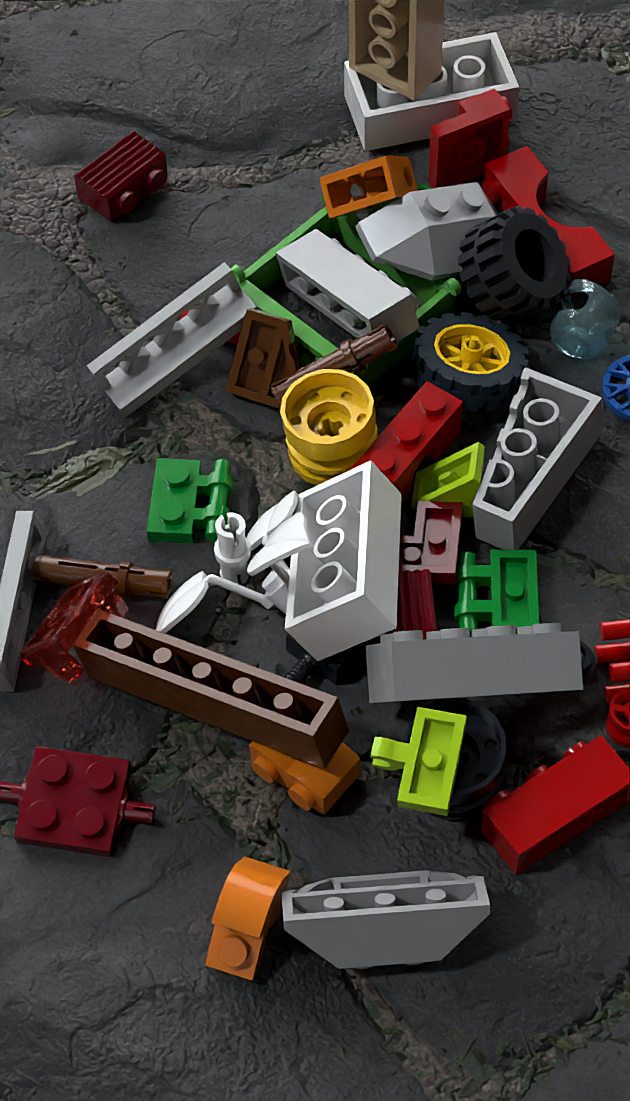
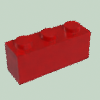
M602 735L587 744L585 741L578 742L565 752L561 761L549 768L541 766L532 771L520 787L510 793L504 790L494 795L484 806L481 832L514 874L517 875L630 801V769Z

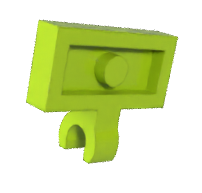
M417 707L409 744L383 737L374 738L371 758H373L372 767L383 770L404 769L397 798L398 807L448 816L467 725L466 715Z

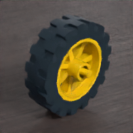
M461 312V316L446 313L442 314L441 319L431 318L427 321L426 327H420L413 348L410 370L412 376H416L415 383L419 388L428 381L462 400L465 411H477L478 408H485L486 411L497 409L499 404L503 406L508 405L512 402L513 396L517 395L521 385L520 378L524 368H527L528 350L526 346L521 345V337L517 333L512 334L509 332L510 327L503 323L496 324L492 322V319L483 315L481 318L473 317V313Z

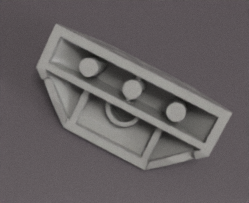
M474 182L409 192L361 220L355 228L372 262L382 265L388 263L403 272L433 281L460 276L462 267L458 265V256L462 252L459 247L461 241L466 239L465 234L498 213L479 183Z
M431 870L328 878L305 885L299 890L291 889L281 892L284 930L338 969H368L379 965H419L424 962L441 961L490 914V903L483 876L472 875L465 878L456 873Z

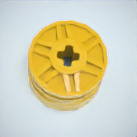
M321 369L305 374L292 383L282 397L280 413L286 435L288 455L294 471L306 482L319 485L349 471L378 438L374 399L368 385L357 375L339 369Z

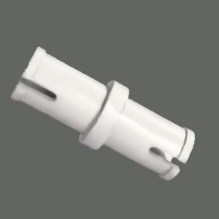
M229 512L227 513V525H225L223 515L219 516L216 520L215 529L218 539L215 542L214 553L216 560L220 563L221 578L238 584L237 575L240 574V580L244 584L249 578L247 561L251 555V546L249 540L245 537L246 525L244 519L237 513Z

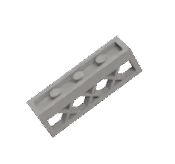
M224 262L89 363L87 367L103 391L126 418L240 332L246 310L248 308L258 309V307L241 289L232 270ZM223 282H226V286H224L214 295H211L212 291L215 288H217ZM189 310L186 316L176 321L179 315ZM151 336H155L149 344H147L145 347H142L143 343L146 340H148ZM120 362L119 366L106 376L103 374L114 364Z

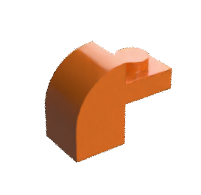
M245 856L234 865L226 879L211 923L215 924L205 966L253 981L258 974L269 928L279 918L282 908L281 892L286 891L291 871Z

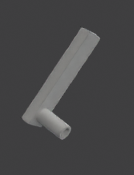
M16 511L0 583V692H14L36 588L33 578L34 561L38 554H43L46 534L34 511Z

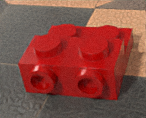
M495 88L460 101L458 116L431 126L428 183L432 188L458 185L484 175L486 163L507 155V148L510 146L508 132L509 121L512 118V109L507 98L500 96Z

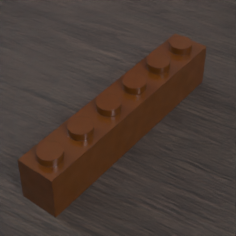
M100 609L97 610L72 644L89 678L326 769L349 732L339 699L336 696Z

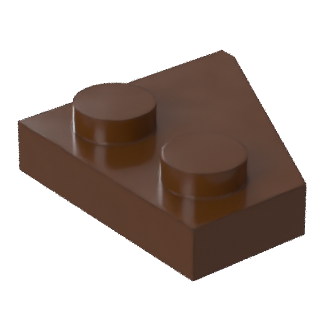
M248 308L225 391L281 409V406L274 397L271 384L301 369L292 320L255 308Z

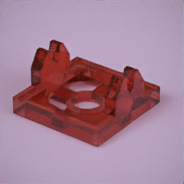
M106 571L69 587L19 653V658L30 667L42 664L53 675L68 683L73 679L78 680L84 669L68 651L99 609L123 618L128 611V607L123 599L113 591L119 581Z

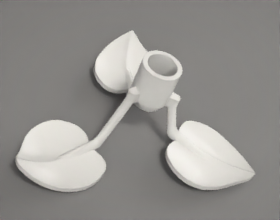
M295 490L292 491L278 504L266 511L254 524L246 537L250 542L251 551L261 543L264 546L249 563L247 572L254 576L269 566L273 569L262 583V587L266 590L265 595L213 574L207 576L201 571L181 585L168 599L159 616L156 630L167 633L200 603L207 589L212 586H220L260 602L267 610L275 604L286 614L290 568L283 559L312 547L308 534L307 517L302 512L292 516L298 502V493Z

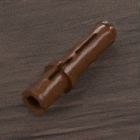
M384 323L355 340L349 338L340 343V348L299 369L288 377L272 383L274 397L281 406L282 397L292 383L305 374L321 369H339L349 373L353 371L359 373L365 370L366 364L398 348L395 335L390 327Z
M38 554L33 566L35 583L116 592L117 596L126 598L130 594L169 599L172 590V570L142 568L134 566L133 562L122 561L120 564H109Z

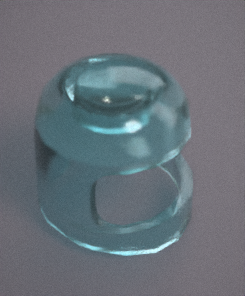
M575 279L568 284V292L561 299L562 310L553 316L550 325V337L555 347L565 356L576 360H588L595 358L605 350L623 313L617 299L603 287L587 280ZM581 291L587 293L589 298L586 305L582 309L575 310L571 302V294Z

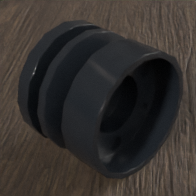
M461 697L439 699L422 708L467 716V725L458 764L460 769H463V772L456 774L448 816L429 814L449 822L472 820L482 815L485 804L504 789L507 780L505 732L497 717L482 704ZM415 716L409 721L403 737V743H410Z

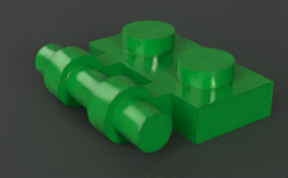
M157 458L147 526L148 541L193 544L194 529H206V540L216 542L218 539L215 529L216 520L219 516L223 515L225 525L228 524L227 513L230 510L227 508V498L232 493L234 478L230 474L231 462L226 459H218L214 462L213 472L209 475H201V460ZM198 496H210L209 505L205 508H197Z
M490 550V565H476V555L472 552L459 554L457 582L454 584L459 589V602L454 607L455 622L459 624V628H469L470 637H472V630L478 629L480 622H491V627L516 625V634L517 627L539 624L536 550ZM480 586H490L491 600H477V588Z

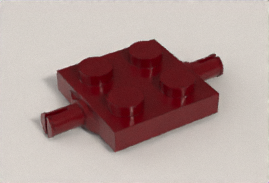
M36 746L30 772L24 779L23 784L0 781V801L18 803L20 813L14 838L17 843L112 857L117 833L124 825L125 820L153 825L157 806L154 803L129 801L127 786L132 766L130 760Z

